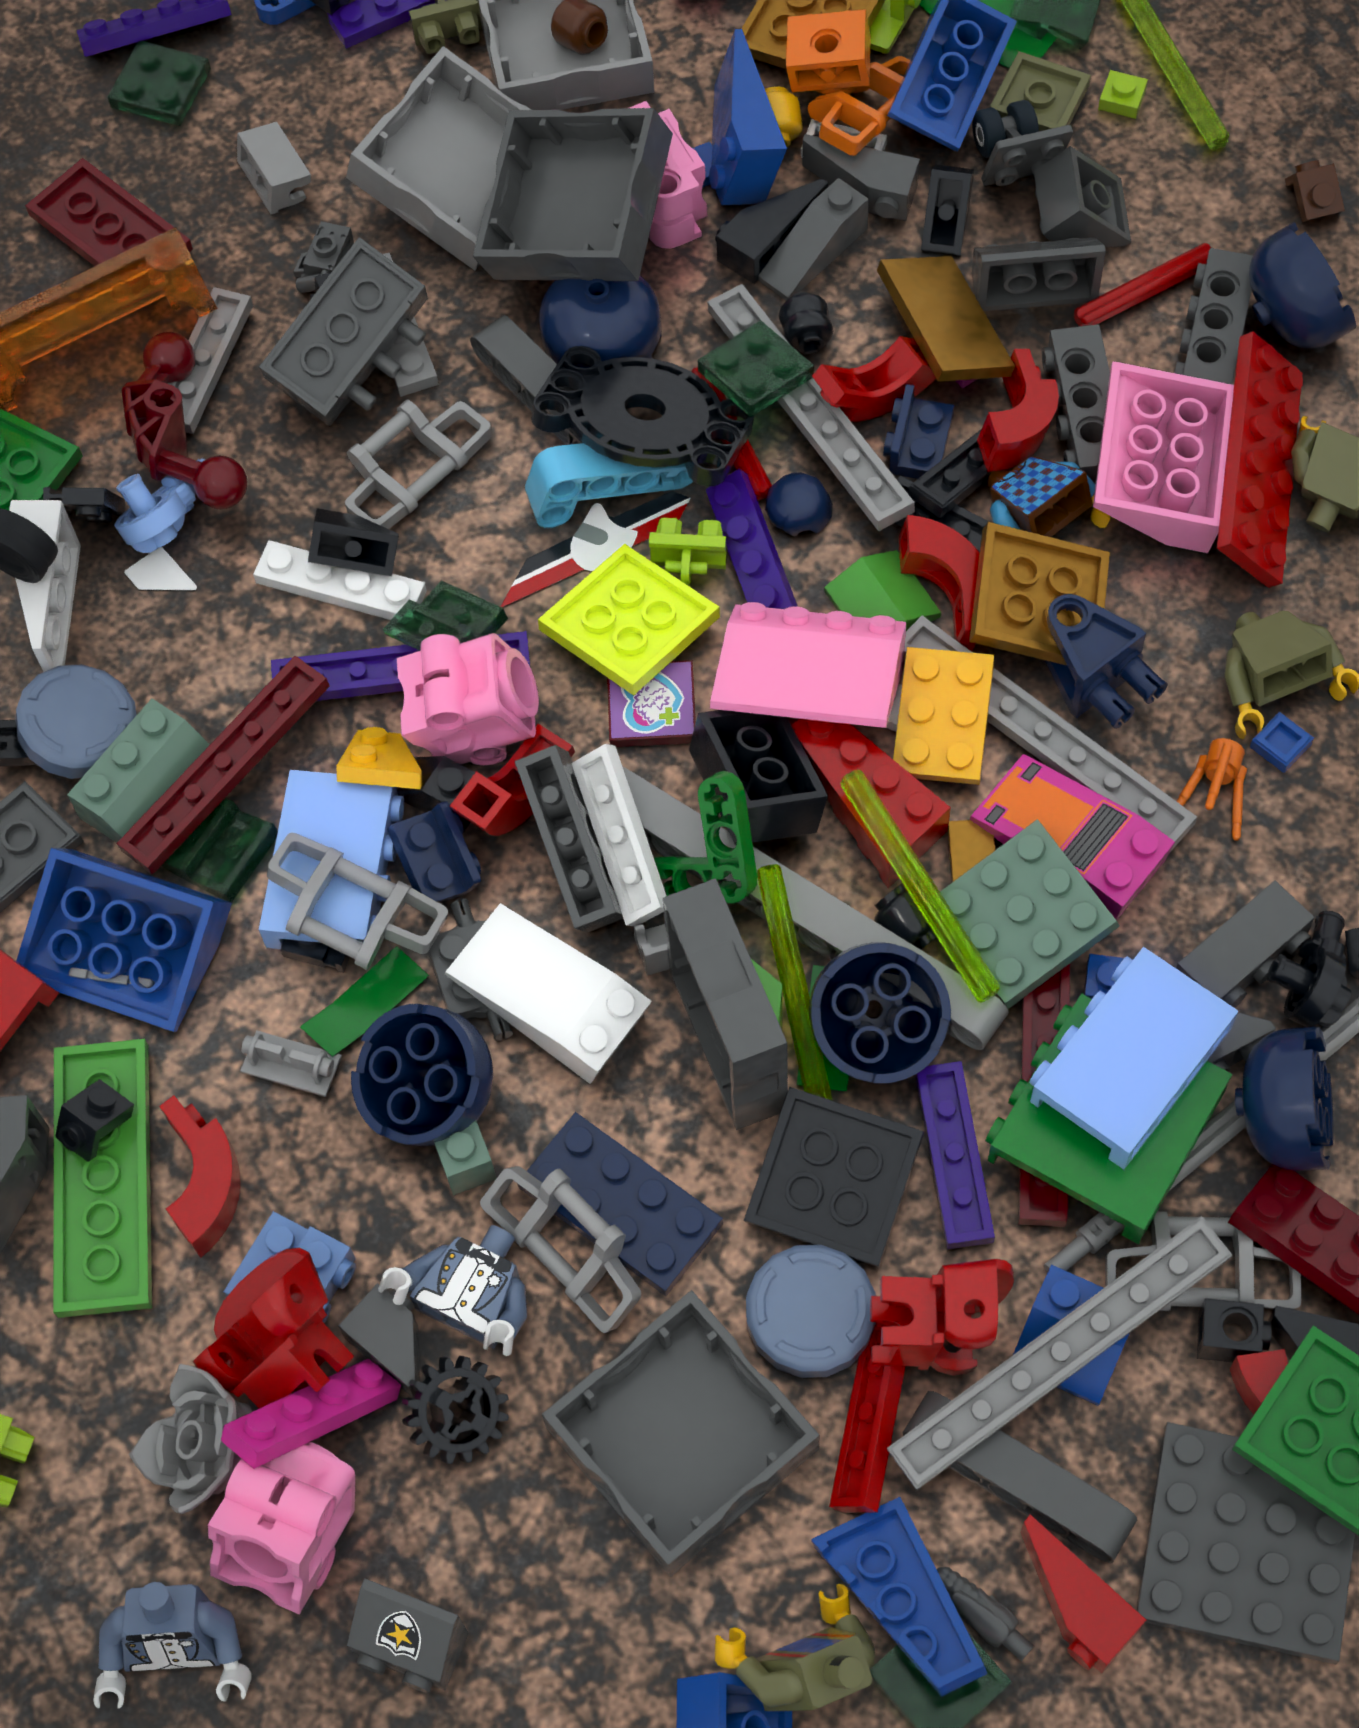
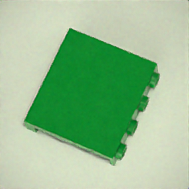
M1081 993L1073 1007L1065 1004L1053 1026V1029L1058 1031L1051 1045L1045 1041L1042 1042L1031 1062L1032 1067L1037 1070L1045 1060L1052 1064L1061 1052L1057 1049V1046L1067 1030L1072 1025L1079 1029L1089 1017L1084 1012L1092 1000L1091 998ZM1207 1061L1124 1170L1108 1159L1111 1148L1044 1101L1039 1107L1032 1104L1030 1100L1034 1086L1029 1083L1030 1080L1027 1082L1020 1079L1008 1101V1104L1014 1107L1006 1120L1001 1117L995 1120L986 1137L985 1142L991 1144L987 1161L994 1164L998 1156L1124 1225L1122 1236L1139 1245L1224 1095L1232 1074Z

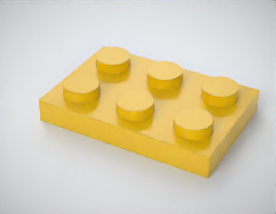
M907 647L893 760L916 779L980 785L994 655Z

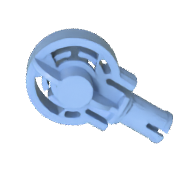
M201 458L196 461L202 463L205 459ZM134 474L119 483L116 489L121 493L130 508L116 520L114 526L125 543L131 545L138 552L151 553L177 537V532L183 526L185 514L194 508L193 502L196 500V493L192 484L167 475L161 480L163 486L151 494L142 481L140 474Z

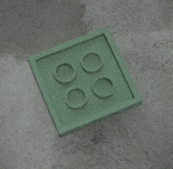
M1038 819L930 899L939 910L942 920L1008 1008L1012 1007L1120 927L1113 915Z

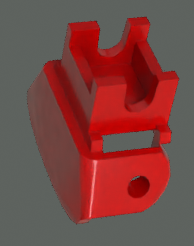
M291 1248L268 1257L235 1286L223 1301L215 1317L214 1332L217 1340L193 1360L195 1367L210 1373L229 1393H233L238 1398L245 1393L257 1408L260 1409L309 1385L317 1393L330 1381L329 1377L319 1367L324 1361L338 1373L355 1356L322 1321L327 1316L323 1306L329 1300L310 1252L302 1248Z
M990 1259L942 1265L938 1274L932 1275L931 1278L881 1276L880 1296H871L870 1321L895 1326L881 1328V1345L871 1347V1365L918 1367L920 1370H928L931 1366L937 1372L951 1376L973 1372L977 1367V1359H973V1349L987 1347L996 1339L998 1304L1008 1295L1014 1283L1012 1265L1005 1260ZM981 1312V1316L979 1318H972L971 1315ZM946 1339L955 1347H958L959 1351L955 1353L948 1352L944 1348V1340Z

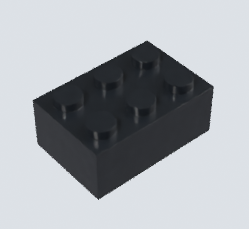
M726 710L698 713L689 752L703 780L720 771L731 772L740 779L745 790L752 843L817 833L828 795L788 718ZM719 787L715 788L716 795H722L724 801L728 799L727 793L720 792ZM726 827L734 844L737 845L734 832Z

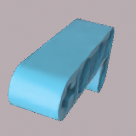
M585 443L554 446L541 451L533 461L525 484V492L538 525L543 528H553L564 524L571 518L577 501L676 490L688 486L693 480L689 477L684 463L667 467L635 466L615 461L597 453Z

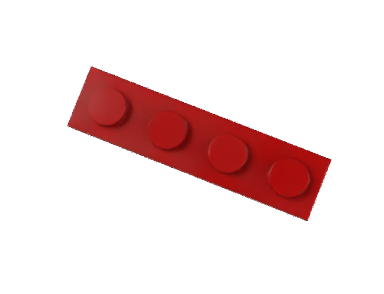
M876 1323L868 1346L858 1358L829 1507L842 1513L878 1512L889 1456L887 1448L891 1445L906 1366L871 1365V1347L881 1345V1328L895 1326L892 1324Z

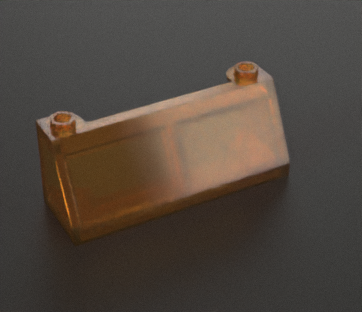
M176 227L0 313V409L8 412L18 407L14 400V391L19 383L21 386L28 383L22 366L166 296L173 311L181 308L180 305H187L192 307L199 317L218 309Z

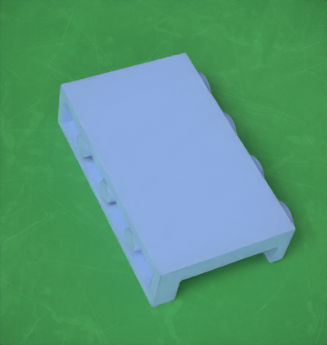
M290 770L273 856L289 833H297L344 853V859L391 881L390 875H386L388 861L394 862L397 852L387 829L393 823L402 821L404 815V796H398L396 787L337 782V774ZM292 851L287 855L280 867L301 880L308 882L321 861L300 852ZM334 874L317 901L310 917L363 943L371 924L380 911L381 901L385 902L387 899ZM269 879L259 925V932L266 948L281 949L284 939L319 942L303 933L297 936L286 931L287 922L299 896Z
M1145 947L1140 950L1133 960L1128 956L1123 959L1111 978L1115 981V984L1107 994L1100 990L1093 997L1084 1012L1089 1017L1079 1029L1072 1025L1067 1030L1057 1046V1049L1061 1051L1052 1064L1047 1060L1043 1061L1029 1082L1034 1086L1030 1100L1032 1104L1039 1107L1044 1101L1111 1148L1108 1159L1123 1170L1230 1032L1238 1014L1237 1009Z

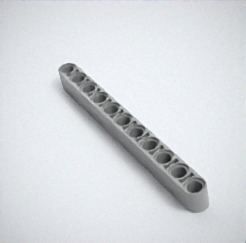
M623 767L650 848L664 857H707L701 814ZM720 827L719 836L723 844L727 847L735 848L736 845L729 832ZM753 847L758 877L757 886L751 894L737 903L830 961L851 947L871 942L892 943L916 952L929 961L937 970L947 988L951 1005V1021H949L947 1034L972 1049H984L1009 1013L1008 1008L999 998ZM691 869L688 870L689 873L703 881L698 872ZM732 873L724 879L718 880V884L722 881H734L737 884V888L741 886L740 880L733 879ZM882 973L880 975L883 979L898 987V975ZM911 981V987L907 995L913 998L912 1001H918L933 1008L926 993Z

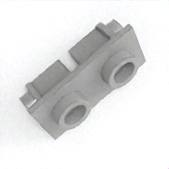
M256 1030L254 1037L247 1035L243 1040L241 1051L247 1055L240 1072L326 1097L342 1055L336 1054L332 1057L324 1049Z

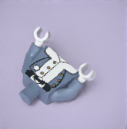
M495 1225L490 1226L479 1246L462 1237H457L450 1245L443 1244L402 1269L396 1267L387 1269L383 1273L378 1288L380 1293L388 1288L395 1289L393 1303L396 1305L403 1304L407 1293L412 1291L410 1298L415 1306V1310L484 1344L483 1348L485 1350H488V1347L495 1349L498 1342L504 1344L503 1355L505 1356L511 1354L513 1339L527 1319L526 1287L520 1280L517 1266L511 1261L504 1259L515 1238L506 1230Z
M152 1582L141 1588H130L126 1591L125 1606L116 1607L104 1620L100 1628L98 1668L103 1670V1673L99 1675L96 1681L94 1705L100 1708L102 1693L110 1691L117 1694L118 1708L122 1707L125 1697L126 1679L119 1673V1670L123 1667L125 1672L220 1666V1664H223L224 1669L216 1688L218 1698L226 1702L230 1693V1684H234L239 1687L241 1698L244 1699L251 1682V1672L248 1667L238 1663L242 1653L232 1613L226 1608L210 1601L200 1587L193 1584L165 1586L160 1582Z

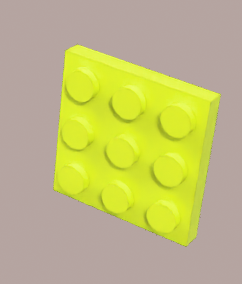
M623 544L538 619L539 630L634 696L720 618V608L628 545Z

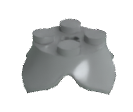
M179 1364L170 1386V1399L175 1408V1413L170 1417L155 1421L148 1427L129 1453V1456L145 1478L154 1484L174 1489L169 1497L170 1506L176 1513L184 1514L196 1508L212 1494H220L226 1490L230 1476L242 1458L221 1442L223 1427L225 1424L251 1413L252 1410L248 1404L234 1400L218 1380L207 1371L194 1366Z

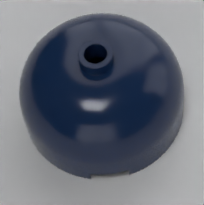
M1292 222L1266 238L1253 254L1249 267V281L1257 302L1252 305V308L1263 326L1270 324L1276 333L1288 343L1305 349L1320 348L1335 342L1356 328V321L1352 308L1349 305L1341 307L1340 301L1343 300V297L1338 288L1340 283L1323 254L1306 232L1297 236L1295 231L1298 230L1295 222Z
M641 275L639 281H604L602 279L590 281L581 279L554 280L541 303L539 324L542 345L545 353L556 364H558L569 348L575 346H584L595 350L600 355L601 361L622 357L652 358V353L662 336L661 314L657 297L649 283ZM572 364L580 368H590L584 364Z
M864 943L838 954L820 972L812 988L809 1000L811 1032L823 1055L845 1074L872 1083L901 1081L927 1067L940 1052L939 1049L946 1037L949 1021H951L949 994L937 970L921 955L892 943ZM882 973L898 975V987L883 979L880 975ZM911 981L926 993L933 1008L918 1001L914 1002L912 1001L913 998L907 995L911 987ZM871 1000L878 1001L881 1007L880 1013L875 1017H868L866 1015L869 1001Z
M407 1004L384 1013L366 1030L361 1038L364 1044L359 1054L356 1071H351V1085L358 1111L364 1121L377 1134L402 1144L434 1146V1142L442 1141L456 1132L463 1131L480 1118L491 1096L493 1063L484 1038L472 1023L461 1015L444 1008L422 1004Z
M1320 1027L1282 1029L1262 1038L1247 1057L1243 1071L1242 1088L1235 1089L1236 1113L1238 1116H1244L1246 1129L1254 1148L1265 1160L1286 1170H1328L1331 1166L1330 1156H1324L1323 1150L1324 1146L1333 1145L1334 1140L1331 1075L1327 1072L1325 1060L1320 1061L1319 1052H1326V1043Z

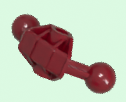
M174 332L159 333L153 336L144 348L143 364L145 371L137 381L126 383L121 390L125 426L128 435L132 437L136 456L149 470L152 479L161 481L167 475L192 484L197 497L208 507L220 510L231 508L237 505L246 493L248 482L246 473L236 460L227 456H213L207 458L202 463L187 457L182 394L178 388L167 383H180L190 376L195 366V352L191 343L182 335Z

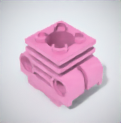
M644 101L630 108L651 107L649 106L647 101ZM667 109L658 114L673 135L649 239L658 247L671 249L702 237V231L695 221L707 217V203L702 197V186L705 181V164L696 150L691 148L682 139L678 122L671 110Z

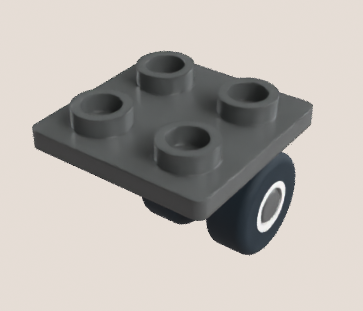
M1027 100L1010 103L1006 109L1008 116L1001 117L999 112L992 107L976 111L972 121L974 141L979 153L983 157L989 158L981 177L983 185L996 184L997 186H1006L1015 182L1018 178L1034 176L1035 169L1067 148L1074 133L1072 126L1065 125L1039 131L1036 112L1032 104Z

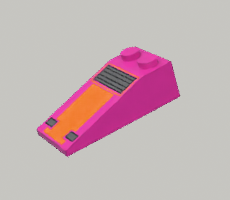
M1025 754L1018 759L970 816L971 821L992 834L1002 844H1005L1038 819L1116 921L1162 866L1175 844V841L1138 814Z

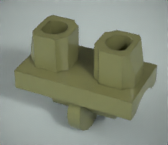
M435 0L434 4L409 11L416 46L422 45L428 54L438 52L443 46L446 47L444 40L446 38L458 36L460 43L465 45L476 43L480 40L479 30H482L478 0Z

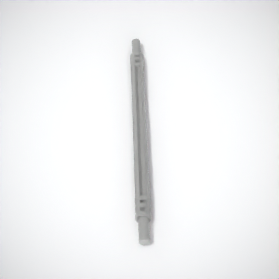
M1359 997L1342 1011L1336 1023L1321 1028L1326 1043V1052H1319L1320 1061L1327 1060L1359 1033ZM1235 1100L1207 1123L1170 1190L1246 1127L1244 1116H1238L1236 1113ZM1099 1212L1076 1231L1077 1237L1044 1264L1045 1270L1048 1273L1052 1264L1067 1271L1087 1253L1095 1254L1106 1243L1123 1231L1125 1226Z

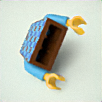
M1036 456L1028 457L1011 471L1005 469L991 472L988 478V487L993 502L990 508L992 521L996 524L1052 537L1093 505L1096 484L1074 462H1053ZM1093 508L1090 516L1092 522L1099 528L1107 527L1110 516Z

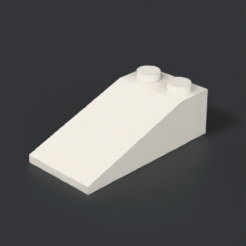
M11 500L9 511L28 519L51 537L58 548L55 560L48 567L46 574L39 582L29 583L15 578L31 646L43 672L54 667L65 665L81 545L62 500Z
M501 903L445 972L447 977L589 1084L592 1083L652 1002L614 972Z

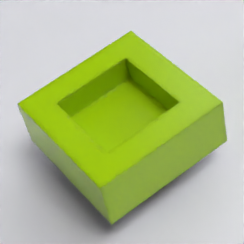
M1110 70L1100 97L1098 110L1136 119L1146 92L1148 79Z

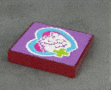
M693 660L671 661L634 696L607 678L610 745L630 747L691 743L696 723Z

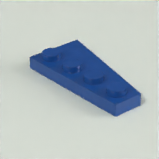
M901 1497L879 1506L878 1512L862 1514L811 1539L814 1548L940 1696L987 1675L986 1668Z

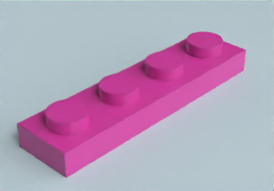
M366 1359L329 1376L330 1381L317 1393L309 1385L225 1424L221 1442L255 1469L397 1400L401 1384L370 1359Z

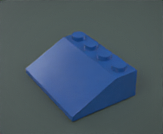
M51 848L16 961L59 993L172 1032H177L220 944L232 903L73 849ZM70 968L86 969L102 979L127 975L131 984L122 985L95 981L89 978H75L69 976ZM138 977L151 979L154 981V985L150 988L144 987L139 982Z

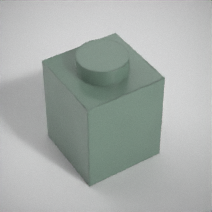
M476 1120L463 1131L456 1132L442 1141L434 1142L453 1196L497 1179L492 1160Z

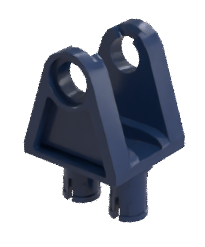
M1065 594L1053 600L1048 610L1047 624L1067 665L1047 660L1045 662L1070 713L1075 718H1078L1094 706L1111 723L1114 729L1120 728L1122 726L1120 719L1126 723L1135 712V708L1115 691L1125 681L1147 704L1154 702L1152 695L1158 699L1164 693L1168 683L1162 680L1142 660L1146 633L1140 627L1078 595ZM1063 609L1074 611L1079 614L1082 621L1075 626H1065L1059 622L1057 614Z

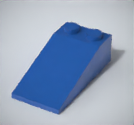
M938 0L921 34L887 116L958 152L1017 21L978 0Z
M742 29L734 30L714 85L713 148L709 180L711 187L716 189L721 205L758 204L767 200L787 150Z

